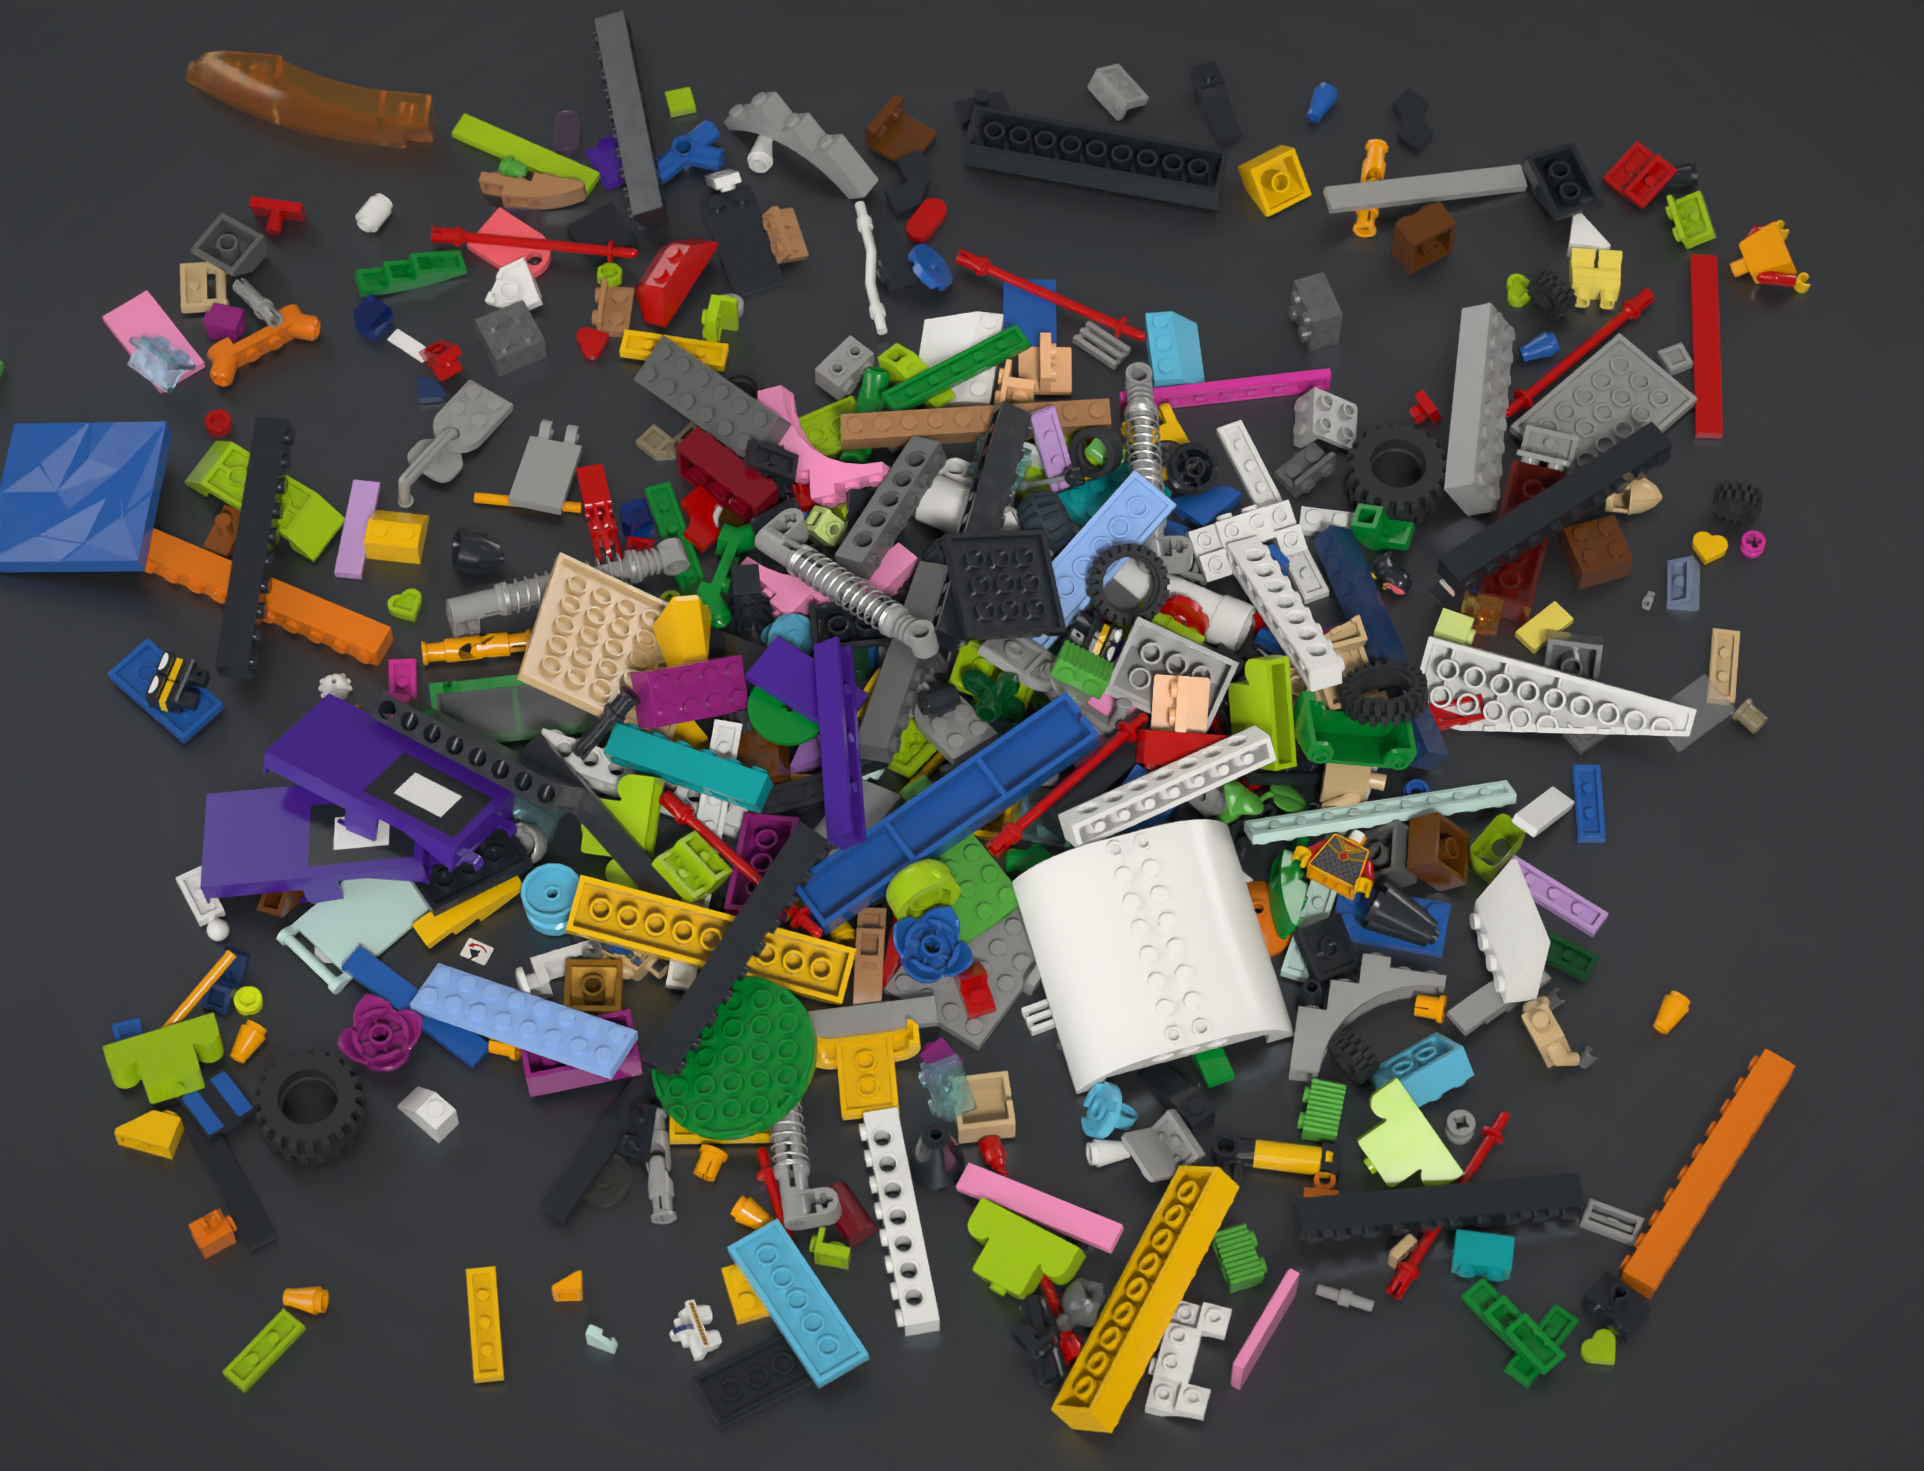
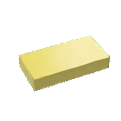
M1554 601L1515 632V637L1529 651L1535 654L1546 645L1548 630L1562 632L1573 623L1574 618Z

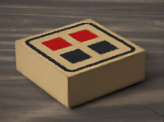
M1407 1234L1389 1252L1388 1264L1394 1270L1397 1269L1399 1262H1404L1409 1258L1416 1248L1417 1240L1411 1234Z

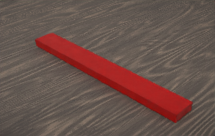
M1691 254L1690 289L1692 356L1694 363L1693 390L1694 396L1698 398L1694 405L1695 438L1722 439L1717 255Z

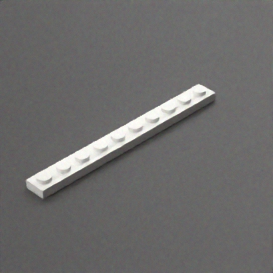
M715 719L709 750L717 754L718 758L724 760L728 757L736 759L742 724ZM701 794L697 818L722 840L728 803ZM707 842V844L719 855V852ZM711 894L702 901L698 899L692 905L709 909ZM670 961L666 987L687 991L697 976L698 968Z

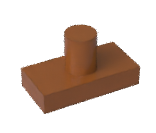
M224 505L220 514L216 516L215 524L202 549L230 559L235 548L240 517L238 509Z

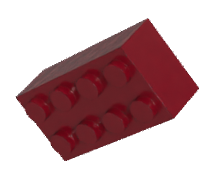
M697 426L676 446L678 476L694 488H697L699 485L719 501V507L722 509L727 507L745 521L746 524L750 523L752 518L779 504L777 484L771 478H765L756 470L745 467L744 461L737 457L734 450L721 445L710 432H704Z

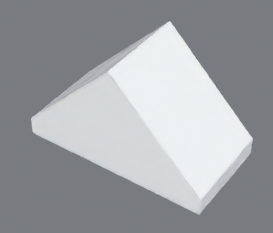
M1582 213L1574 215L1571 223L1567 257H1570L1572 248L1595 249V261H1597L1599 249L1610 250L1611 245Z

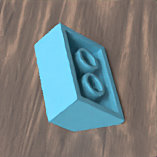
M1172 311L1146 313L1144 331L1147 334L1146 347L1149 366L1152 370L1153 388L1205 382L1197 323Z
M1435 1032L1381 1063L1379 1070L1369 1080L1378 1089L1396 1076L1419 1108L1427 1102L1439 1099L1446 1091L1462 1086L1467 1079L1474 1076L1464 1047Z

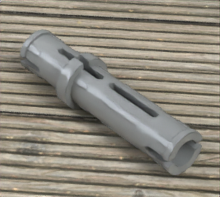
M240 278L241 282L237 279L233 284V291L255 311L254 314L259 319L266 321L271 328H275L272 322L279 327L283 322V315L273 307L274 304L269 299L264 298L245 278Z

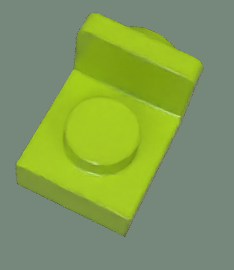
M820 1226L818 1236L812 1235L810 1252L814 1253V1263L848 1270L851 1261V1248L846 1247L840 1242L825 1243L826 1227Z

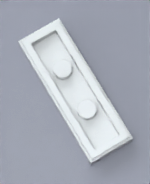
M1552 786L1516 813L1512 822L1532 837H1535L1571 810L1575 801Z

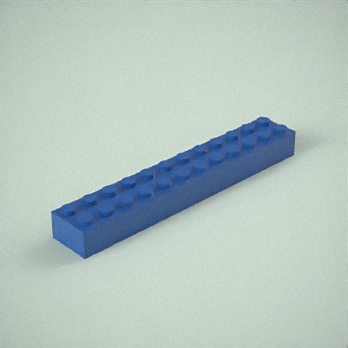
M1067 692L1063 693L866 830L867 841L849 847L845 851L839 849L824 859L821 864H817L810 869V872L813 873L812 878L805 888L800 885L794 895L798 897L797 899L803 907L807 906L810 909L811 918L822 929L825 936L884 896L889 882L900 870L917 861L937 859L1100 745L1099 733L1085 715L1081 717V710Z

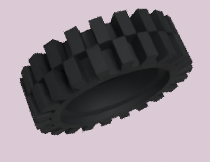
M1381 660L1375 661V666H1372L1368 662L1364 663V669L1360 666L1354 667V672L1348 671L1346 673L1347 677L1344 676L1342 678V709L1344 714L1350 716L1352 721L1359 719V724L1365 725L1369 721L1370 727H1376L1377 723H1381L1382 727H1388V723L1392 722L1394 726H1399L1400 720L1405 724L1411 722V717L1414 719L1419 718L1420 713L1423 714L1428 707L1426 675L1422 674L1421 669H1415V666L1412 664L1405 667V662L1399 661L1397 665H1394V660H1387V664L1382 665ZM1379 688H1396L1407 692L1402 696L1391 699H1372L1362 695L1370 690Z

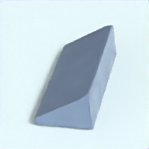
M1693 555L1667 560L1666 608L1671 610L1698 611L1700 605V564Z

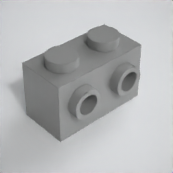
M850 335L815 368V383L838 401L841 400L845 395H849L854 391L857 383L863 379L865 369L875 367L874 353Z

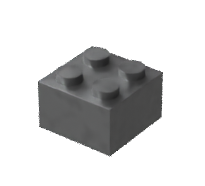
M1324 272L1294 280L1293 291L1290 292L1291 306L1288 307V312L1293 322L1296 321L1298 325L1300 341L1306 343L1309 351L1339 343L1343 313Z
M523 300L475 319L477 338L498 377L547 357L545 339Z

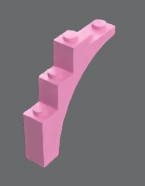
M782 385L757 391L759 402L792 424L777 447L799 455L794 481L801 484L810 483L811 500L821 507L834 508L837 504L847 502V492H849V489L861 490L864 487H879L891 469L883 462L869 464L843 463L827 458L811 444L802 430L792 392Z
M898 542L888 550L881 561L880 567L874 572L870 580L861 579L868 582L870 586L876 587L877 590L885 595L892 596L893 600L899 594L900 588L904 587V583L908 582L911 577H914L919 560ZM747 557L740 565L759 563ZM759 564L761 593L770 600L769 602L774 611L772 616L775 619L785 613H797L807 617L810 614L811 604L835 602L830 601L828 597L822 596L820 592L814 591L813 587H808L806 582H800L799 579L791 575L781 574ZM869 588L864 589L866 592L870 593ZM872 593V595L877 598V594Z

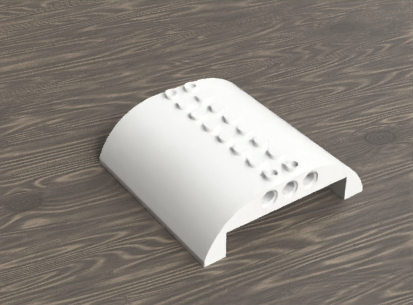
M1208 819L1179 821L1097 841L1049 858L1028 869L1012 881L1076 1094L1090 1091L1098 1082L1104 1084L1107 1077L1264 1035L1268 1043L1294 1036V1030L1228 825L1224 822Z

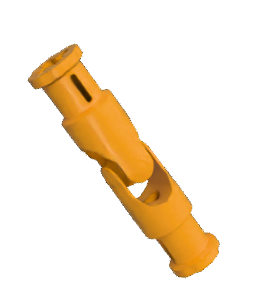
M1374 139L1366 142L1367 156L1363 161L1360 183L1384 180L1386 168L1384 158L1389 148L1385 141ZM1380 208L1355 211L1357 222L1353 226V231L1357 236L1366 238L1376 234L1375 218L1378 217Z
M531 629L509 634L506 631L485 636L474 635L444 638L442 642L433 643L421 641L423 663L425 666L429 662L446 660L447 663L484 657L510 656L511 653L524 652L531 637ZM470 643L472 647L471 653L464 652L460 648Z

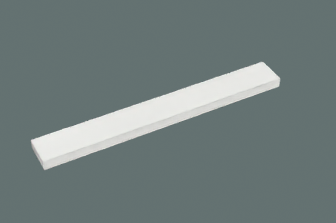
M1242 420L1218 427L1216 434L1252 504H1256L1259 509L1282 502L1283 500ZM1309 550L1287 556L1290 560L1288 574L1304 605L1329 596L1330 591Z

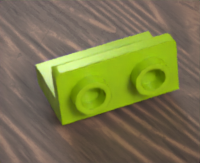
M1700 190L1677 200L1674 199L1672 194L1666 196L1669 205L1665 208L1670 220L1675 222L1676 227H1673L1672 230L1677 242L1682 241L1685 247L1690 249L1716 238L1710 215Z
M711 294L708 309L704 308L702 314V324H704L703 339L720 343L723 329L738 331L737 298L729 295Z
M909 717L908 728L903 730L901 735L900 751L895 753L892 763H889L887 767L908 778H911L937 751L919 732L914 718Z

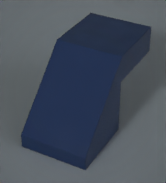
M226 945L221 948L218 961L227 950H230L237 957L206 992L201 1001V1007L224 1015L229 1014L234 1003V995L245 981L251 956L249 953Z

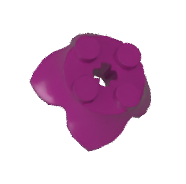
M366 993L355 1007L353 1026L344 1029L340 1034L338 1047L349 1059L366 1065L370 1070L391 1071L397 1069L406 1062L412 1047L421 1035L422 1017L409 1009L395 1011L384 998ZM384 1036L386 1040L379 1042L378 1037Z

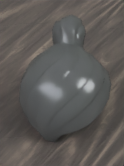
M1080 1277L1067 1287L1062 1300L1064 1313L1058 1315L1055 1320L1059 1331H1070L1075 1324L1091 1328L1095 1326L1108 1302L1103 1292V1283L1093 1280L1087 1281Z

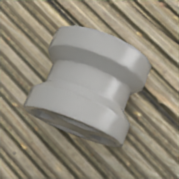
M1462 1109L1455 1110L1448 1116L1445 1135L1450 1142L1463 1145L1472 1139L1476 1125L1473 1115Z

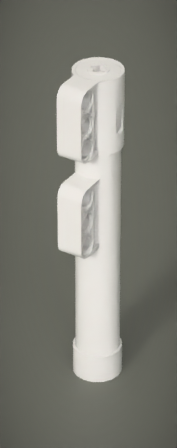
M959 458L948 459L945 466L935 477L931 488L926 491L916 509V520L946 533H957L976 465ZM1014 483L1010 490L1012 499L1005 508L1004 514L1012 510L1020 525L1017 509L1013 508L1017 489ZM1071 518L1074 528L1080 532L1082 528ZM1131 557L1113 578L1145 604L1152 592L1153 580L1151 574H1145L1140 571L1139 560ZM1166 574L1167 578H1170V584L1167 585V589L1170 590L1168 598H1172L1173 595L1189 597L1200 604L1205 616L1206 614L1208 615L1209 628L1204 635L1206 641L1217 647L1224 644L1237 654L1252 626L1253 614L1256 613L1255 606L1227 594L1225 596L1175 575Z

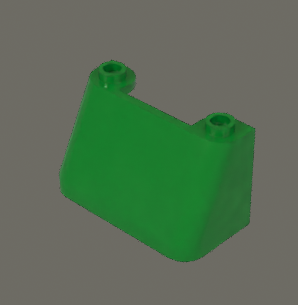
M1301 691L1293 707L1295 738L1307 759L1312 762L1402 770L1410 765L1417 755L1411 722L1405 724L1400 720L1399 726H1394L1392 722H1389L1388 727H1382L1381 723H1377L1376 727H1370L1368 721L1365 725L1359 724V719L1352 721L1350 716L1344 714V711L1325 710L1324 701H1318L1317 703L1316 693L1311 691Z

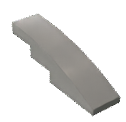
M1545 970L1543 971L1539 989L1551 980V977ZM1492 980L1447 1011V1017L1464 1036H1467L1484 1022L1487 1025L1505 1010L1509 1012L1522 1001L1504 1003L1500 992H1496L1494 980Z

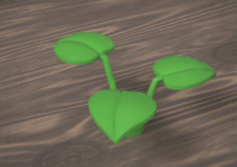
M1236 778L1223 785L1228 808L1223 813L1216 815V818L1230 827L1238 822L1243 814L1258 815L1264 810L1262 802L1267 798H1273L1274 803L1279 808L1290 813L1303 812L1305 809H1309L1301 794L1290 785H1270L1271 791L1266 792L1259 798L1255 793L1237 782Z

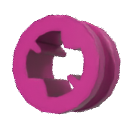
M1754 530L1747 531L1741 539V552L1749 558L1759 557L1766 545L1764 535ZM1749 541H1753L1757 547L1753 548L1751 544H1748Z

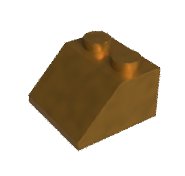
M566 959L563 1006L592 1016L623 1010V960Z

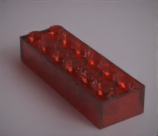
M1513 460L1497 520L1563 479L1565 472ZM1550 535L1544 538L1536 548H1529L1524 551L1516 561L1512 563L1507 562L1501 566L1493 576H1486L1482 579L1475 607L1476 612L1521 623L1529 621Z

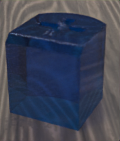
M370 294L353 312L356 330L372 340L381 333L394 317L388 305Z
M645 498L621 505V530L626 538L628 536L643 538L654 534L653 518Z

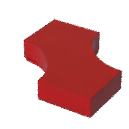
M699 485L683 498L681 502V507L689 518V527L684 531L683 537L704 553L718 541L720 531L714 523L713 513L716 511L719 501Z

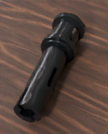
M623 685L619 689L620 693L611 703H606L603 709L604 713L580 740L571 747L572 752L577 757L580 756V759L585 760L616 723H623L626 720V714L634 706H638L641 703L639 696L632 689Z

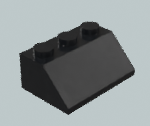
M835 602L810 605L813 653L814 644H819L836 636L840 638V645L842 647L850 645L852 649L889 646L892 638L884 636L880 633L879 629H873L864 620L858 619L857 615H851L850 611L844 610L842 606L836 605ZM847 603L844 606L846 608H849L850 603ZM857 608L852 609V612L857 613ZM864 612L860 613L859 616L864 618ZM867 618V622H871L872 618ZM879 622L874 623V626L878 627Z

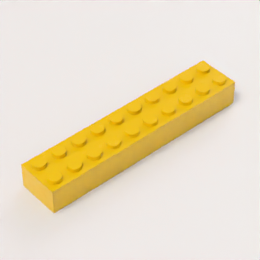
M581 875L567 923L566 933L702 969L736 916ZM778 928L773 935L768 932L763 940L767 945L758 958L752 956L747 964L751 969L746 976L767 979L786 988L792 994L841 1006L856 949Z
M1179 1165L1051 1408L1072 1429L1112 1433L1118 1424L1123 1410L1131 1399L1136 1385L1144 1374L1149 1360L1156 1351L1161 1337L1169 1326L1174 1312L1182 1301L1187 1287L1195 1276L1200 1262L1208 1251L1209 1245L1220 1228L1221 1222L1239 1189V1186L1220 1167Z

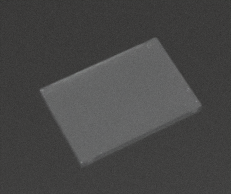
M1704 674L1668 700L1669 702L1697 709L1690 736L1665 737L1678 752L1683 751L1729 715H1732L1735 712V708Z

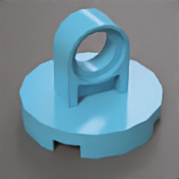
M785 613L779 616L774 623L766 626L761 633V640L767 647L778 636L808 656L811 655L813 650L811 622L802 614Z
M1104 1081V1084L1096 1083L1089 1091L1084 1102V1106L1088 1107L1087 1117H1082L1081 1123L1083 1131L1087 1136L1103 1139L1109 1136L1114 1128L1130 1130L1138 1118V1114L1132 1107L1122 1103L1121 1091L1116 1084Z

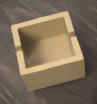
M1008 1071L951 1078L950 1092L958 1144L978 1142L992 1135H998L1000 1139L1015 1137L1016 1122L1013 1102L1011 1100Z

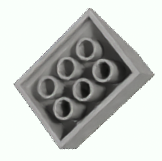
M1136 617L1115 663L1109 685L1104 693L1116 699H1128L1132 702V706L1151 714L1154 676L1156 674L1209 678L1207 731L1204 733L1207 734L1239 663L1141 617Z

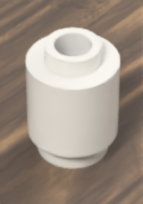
M380 193L371 196L355 216L359 228L365 232H376L391 214L392 202Z

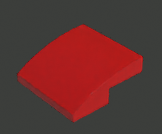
M1636 141L1604 176L1603 182L1637 207L1644 209L1675 175L1677 170L1660 155L1657 154L1655 156L1640 142Z

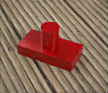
M251 196L249 207L254 215L268 217L265 231L269 234L281 235L284 219L305 222L306 210L302 203Z

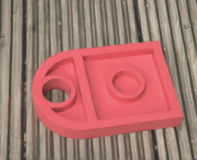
M500 207L477 232L481 234L547 240L541 233ZM475 243L467 244L468 250L498 269L523 257L527 263L531 258L539 257L542 261L538 265H530L528 263L530 271L535 278L544 273L551 262V251Z

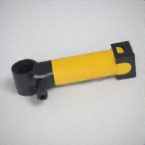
M1222 1131L1213 1138L1211 1160L1217 1167L1223 1169L1232 1167L1231 1179L1239 1187L1242 1186L1244 1167L1308 1175L1320 1173L1319 1180L1330 1182L1331 1175H1335L1336 1183H1338L1343 1145L1323 1143L1322 1147L1238 1137L1233 1132ZM1229 1147L1232 1149V1152L1223 1153L1219 1148Z

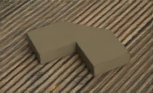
M691 421L680 433L672 438L658 426L652 424L636 440V446L656 461L676 459V446L697 425Z

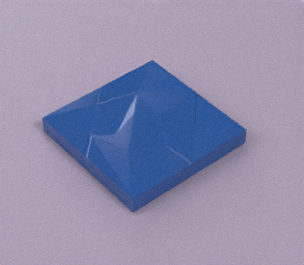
M167 422L14 423L0 485V572L145 571L172 437V430Z

